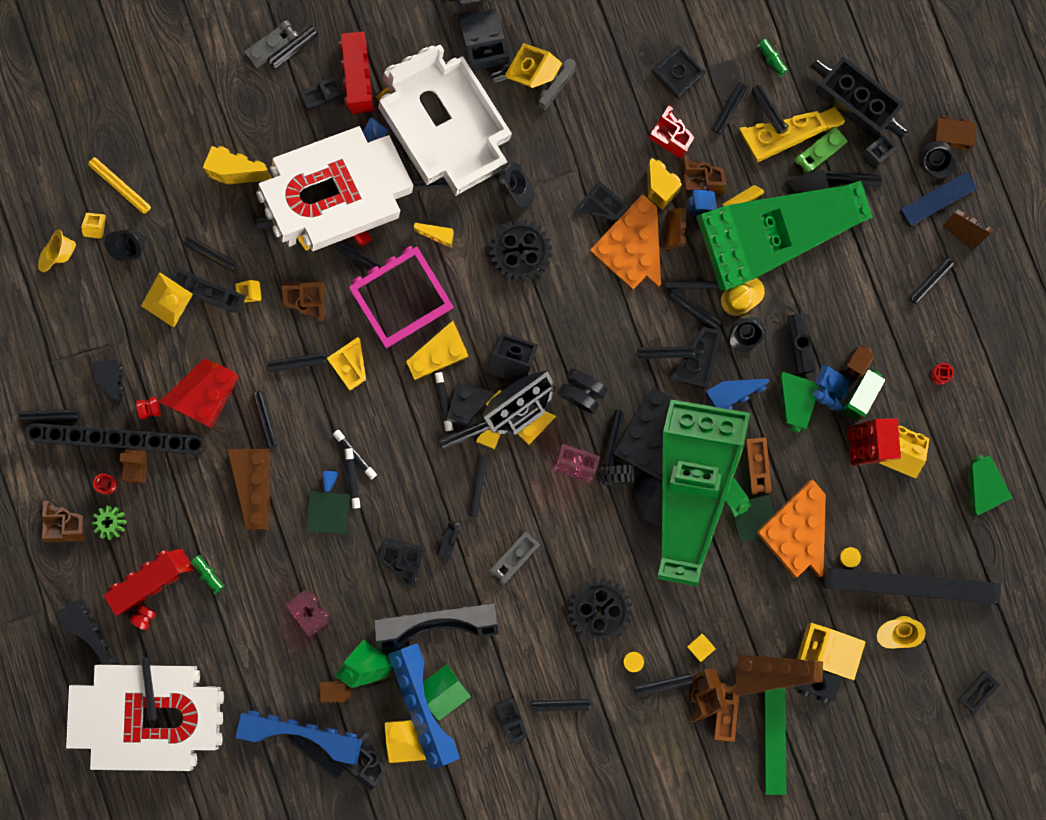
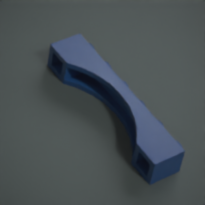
M418 643L388 654L430 770L460 759L453 739L440 728L427 705L423 688L425 662Z
M248 710V713H241L236 738L259 742L277 734L300 735L319 744L328 752L333 760L357 764L362 739L357 738V734L346 732L345 735L337 734L338 730L326 728L323 731L318 729V725L306 723V726L298 725L299 721L287 719L286 722L279 721V717L274 715H267V718L261 717L260 712Z

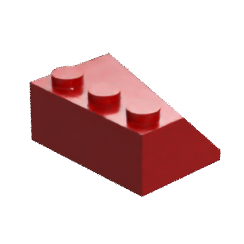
M204 358L159 402L212 429L239 375Z

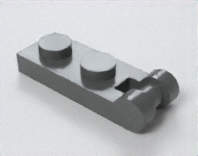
M288 20L282 22L278 28L244 51L256 69L299 36L296 31L292 30V25ZM284 33L287 34V37L285 39L281 37V35Z
M567 59L564 62L563 71L559 76L555 75L554 79L550 82V88L548 90L544 89L538 97L539 107L544 111L574 74L576 65L574 60Z
M525 531L488 573L492 577L495 576L503 586L541 544ZM503 565L509 570L506 574L499 570Z

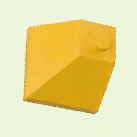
M523 43L504 77L534 88L552 81L562 63L550 52Z
M159 273L141 306L170 326L175 327L193 294L162 273Z
M412 720L385 723L389 763L426 760Z

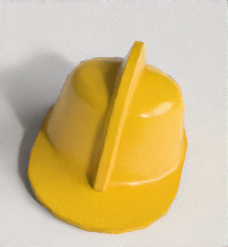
M56 230L40 254L38 269L41 272H46L54 263L67 262L75 249L76 243L63 236L61 230Z
M758 278L727 289L722 294L721 305L728 314L741 316L760 303L765 294L764 286Z
M907 616L887 621L877 632V640L880 645L892 649L915 647L925 637L923 625Z

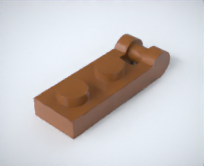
M766 438L746 439L751 495H756L758 492L771 493ZM763 478L764 484H757V479Z
M720 682L724 698L725 693L732 694V700L725 699L727 708L716 713L714 739L735 742L739 695H735L736 684L729 686L726 683Z

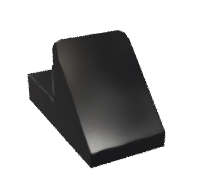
M883 135L864 151L862 157L873 169H876L896 151L897 147Z

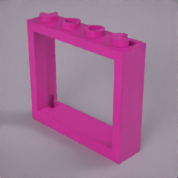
M410 246L402 251L403 255L395 258V256L385 261L386 265L380 269L378 266L368 271V276L363 279L359 276L351 281L352 285L349 287L386 349L454 308L418 247L412 248ZM415 255L444 304L387 338L357 289Z

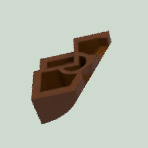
M683 156L685 194H692L693 190L713 191L715 194H724L726 188L724 169L710 166L703 161L699 164L689 160L690 156Z
M681 208L668 211L664 250H673L675 246H684L686 240L684 238L686 209Z
M959 209L943 225L972 251L993 231L989 226L986 230L981 228L978 220L966 215Z
M324 281L285 282L282 285L284 306L291 309L295 308L305 315L309 314L318 318V321L325 320Z
M43 501V542L84 541V518L82 515L70 513L63 507L57 508L50 505V502Z
M704 669L692 677L693 684H691L692 694L690 702L694 703V716H690V722L699 721L727 708L717 670Z

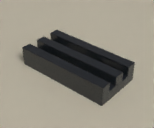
M983 671L959 697L958 701L972 714H975L1001 684L987 671ZM986 677L987 680L978 688V690H977V691L970 697V699L966 702L965 699L974 691V689H975V688L982 682V680ZM990 682H992L993 685L972 707L971 704L974 702V700L982 693V691L990 684Z

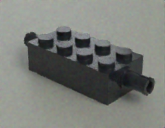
M843 56L834 68H830L819 58L812 63L810 68L823 77V81L815 92L875 140L887 128L898 136L899 139H902L909 129L899 123L895 117L904 106V103Z

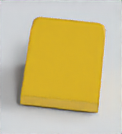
M835 107L820 113L827 126L825 132L845 122L843 116Z
M86 213L81 226L83 236L102 238L106 215Z
M248 280L235 284L236 292L246 296L243 303L261 300L259 281Z

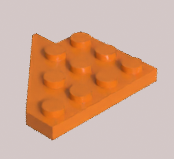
M643 194L590 250L598 260L632 290L645 277L657 287L661 285L657 206Z
M814 480L808 481L756 532L794 578H797L808 566L818 577L823 576L826 494Z

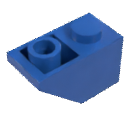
M693 190L689 201H687L688 213L692 214V218H697V215L717 209L715 193L713 191Z

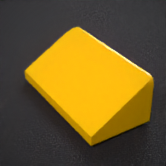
M753 185L723 203L722 206L759 200L764 195V190Z

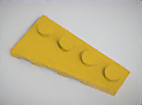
M818 111L783 120L787 125V131L783 134H778L771 123H760L749 128L742 127L739 128V132L758 163L825 131L827 126Z

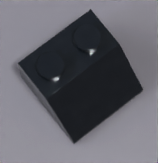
M501 333L492 354L488 373L516 382L521 377L528 376L538 344Z

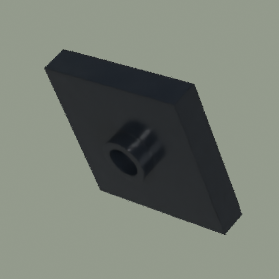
M680 44L651 70L677 99L706 73Z

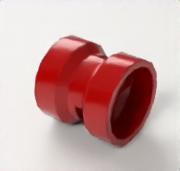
M940 363L930 371V379L937 385L947 383L954 375L952 366L947 363Z
M157 396L150 397L146 401L143 399L136 401L138 415L141 420L147 419L151 415L155 417L161 415Z
M99 474L95 477L93 486L97 492L110 495L115 492L117 481L108 474Z
M140 603L136 608L137 613L132 615L129 622L147 631L150 626V620L154 619L157 613Z

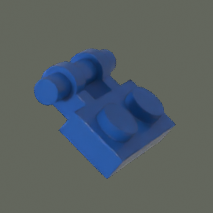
M822 365L815 383L820 387L819 390L813 392V396L819 403L826 404L829 409L839 412L843 408L839 398L845 399L851 380L829 366Z

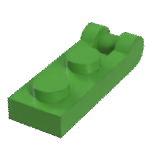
M834 127L805 152L800 154L794 162L804 169L803 172L805 174L811 173L848 141ZM809 157L813 163L809 164L806 158Z

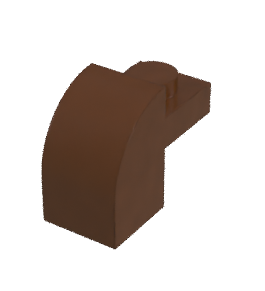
M125 448V453H120V462L124 464L122 481L125 483L146 484V450Z

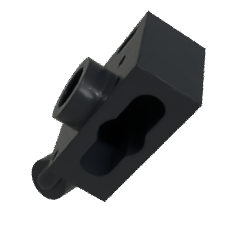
M449 521L445 535L441 534L438 546H441L439 557L451 560L459 534L458 530L461 528L459 522Z

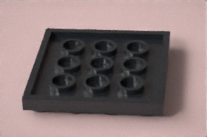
M652 387L616 448L614 455L663 482V430L670 401L676 399Z

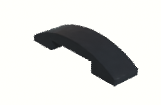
M175 267L170 278L192 293V297L236 314L239 313L246 298L241 293L201 279Z

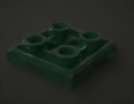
M310 491L306 531L347 535L351 495Z
M770 495L750 499L751 506L748 510L736 517L733 516L740 543L759 539L760 537L756 532L775 515Z

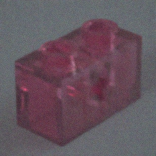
M562 444L558 451L553 471L590 483L596 474L600 456Z
M304 590L285 605L308 637H312L330 623L328 620L330 615L324 607L322 609L319 608L316 603L319 600L312 591ZM306 608L314 609L312 612L313 617L305 616L307 613Z

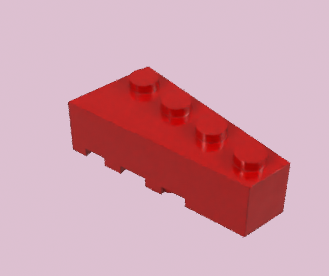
M365 32L341 34L342 41L338 42L340 53L343 52L344 58L341 59V69L345 71L343 87L344 90H347V97H345L346 109L349 108L351 114L374 112Z
M183 549L160 552L155 556L156 560L153 562L148 561L141 565L140 571L137 573L132 572L125 576L124 582L121 584L118 582L109 587V592L104 595V598L116 616L125 614L147 600V595L150 597L161 591L163 584L166 586L180 578L178 574L189 573L195 568L191 565Z

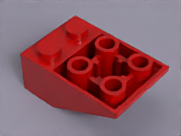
M898 418L874 419L849 426L847 436L850 441L849 458L852 466L901 459Z

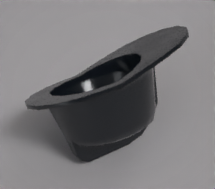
M512 163L506 170L498 173L499 187L504 194L512 196L519 206L528 207L532 204L534 188L519 164Z
M136 229L120 230L109 233L105 238L104 244L112 258L118 261H127L141 256L145 248V240L148 237L143 236Z

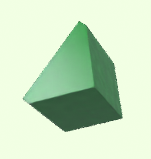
M447 664L423 682L427 705L438 721L471 697Z

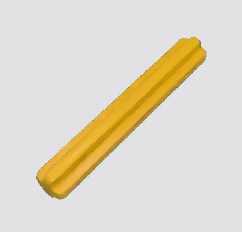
M94 157L89 161L88 165L139 211L146 214L151 207L97 158Z

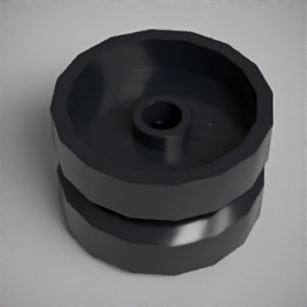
M571 368L566 376L569 384H562L557 394L577 408L590 414H595L600 405L596 399H603L608 388L593 377Z

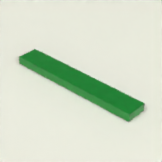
M785 689L764 692L766 795H786Z

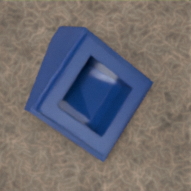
M370 118L363 134L366 140L372 142L384 137L388 130L375 119Z
M324 471L322 473L324 490L327 493H331L338 477V471Z

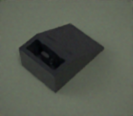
M497 9L459 16L472 72L509 64V54Z

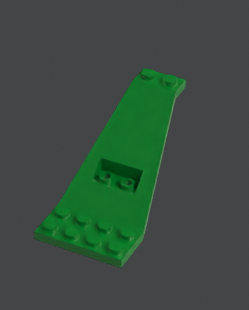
M861 181L846 186L726 205L696 216L720 291L751 281L860 222L873 218Z
M677 400L670 401L663 430L662 560L658 579L698 586L701 570L743 451L750 413Z

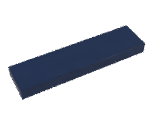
M966 172L902 208L900 212L909 227L975 191L977 186L969 173Z

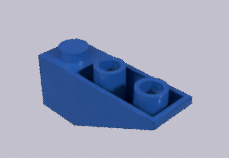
M769 380L723 381L706 391L705 396L712 407L732 410L734 403L739 402L742 404L750 399L749 394L754 391L758 394L767 388L765 385Z

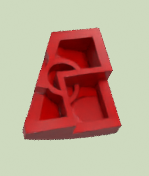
M668 105L648 138L681 159L694 137L684 127L682 120L675 118L672 113L673 108Z

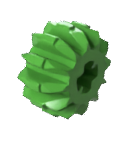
M106 506V511L100 508L99 513L101 515H93L94 518L98 519L97 522L91 523L93 526H98L94 533H100V538L102 539L106 535L108 540H112L113 535L119 538L118 530L125 531L121 524H127V520H121L125 514L123 512L118 513L119 508L117 507L112 510L111 506ZM113 520V524L106 525V522Z

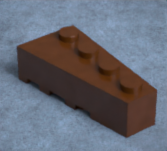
M228 449L246 529L250 531L270 530L271 451L268 449Z
M738 655L735 695L745 696L820 683L823 677V661Z

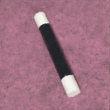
M442 372L435 373L445 431H453L452 422L447 421L449 405Z
M337 430L333 436L344 449L352 448L355 462L371 480L376 477L377 474L345 436Z
M352 448L344 449L352 509L360 508Z

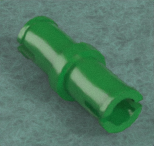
M768 39L761 41L757 45L765 56L766 63L772 66L778 77H782L789 71L780 59L779 52H775Z
M201 555L195 557L190 562L200 574V579L207 583L214 594H217L225 587L214 574L215 570L213 568L210 569Z

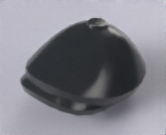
M934 141L927 144L919 155V163L922 169L936 178L947 177L957 167V160L953 149L943 141Z
M741 316L733 323L730 329L729 344L740 352L751 351L763 341L766 334L765 325L756 316Z

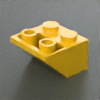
M652 158L647 169L648 198L663 210L678 195L682 184L679 177L674 173L670 174L661 161H656Z
M898 426L901 459L879 462V464L917 478L926 462L929 438L920 433L912 432L903 426Z

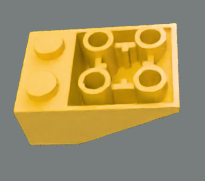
M222 146L218 148L211 147L203 166L209 178L225 184L258 182L272 179L264 163L257 160L251 162L247 160L246 156L239 153L236 155L231 154L227 148Z
M807 623L797 659L823 661L824 671L854 680L865 641L814 623Z

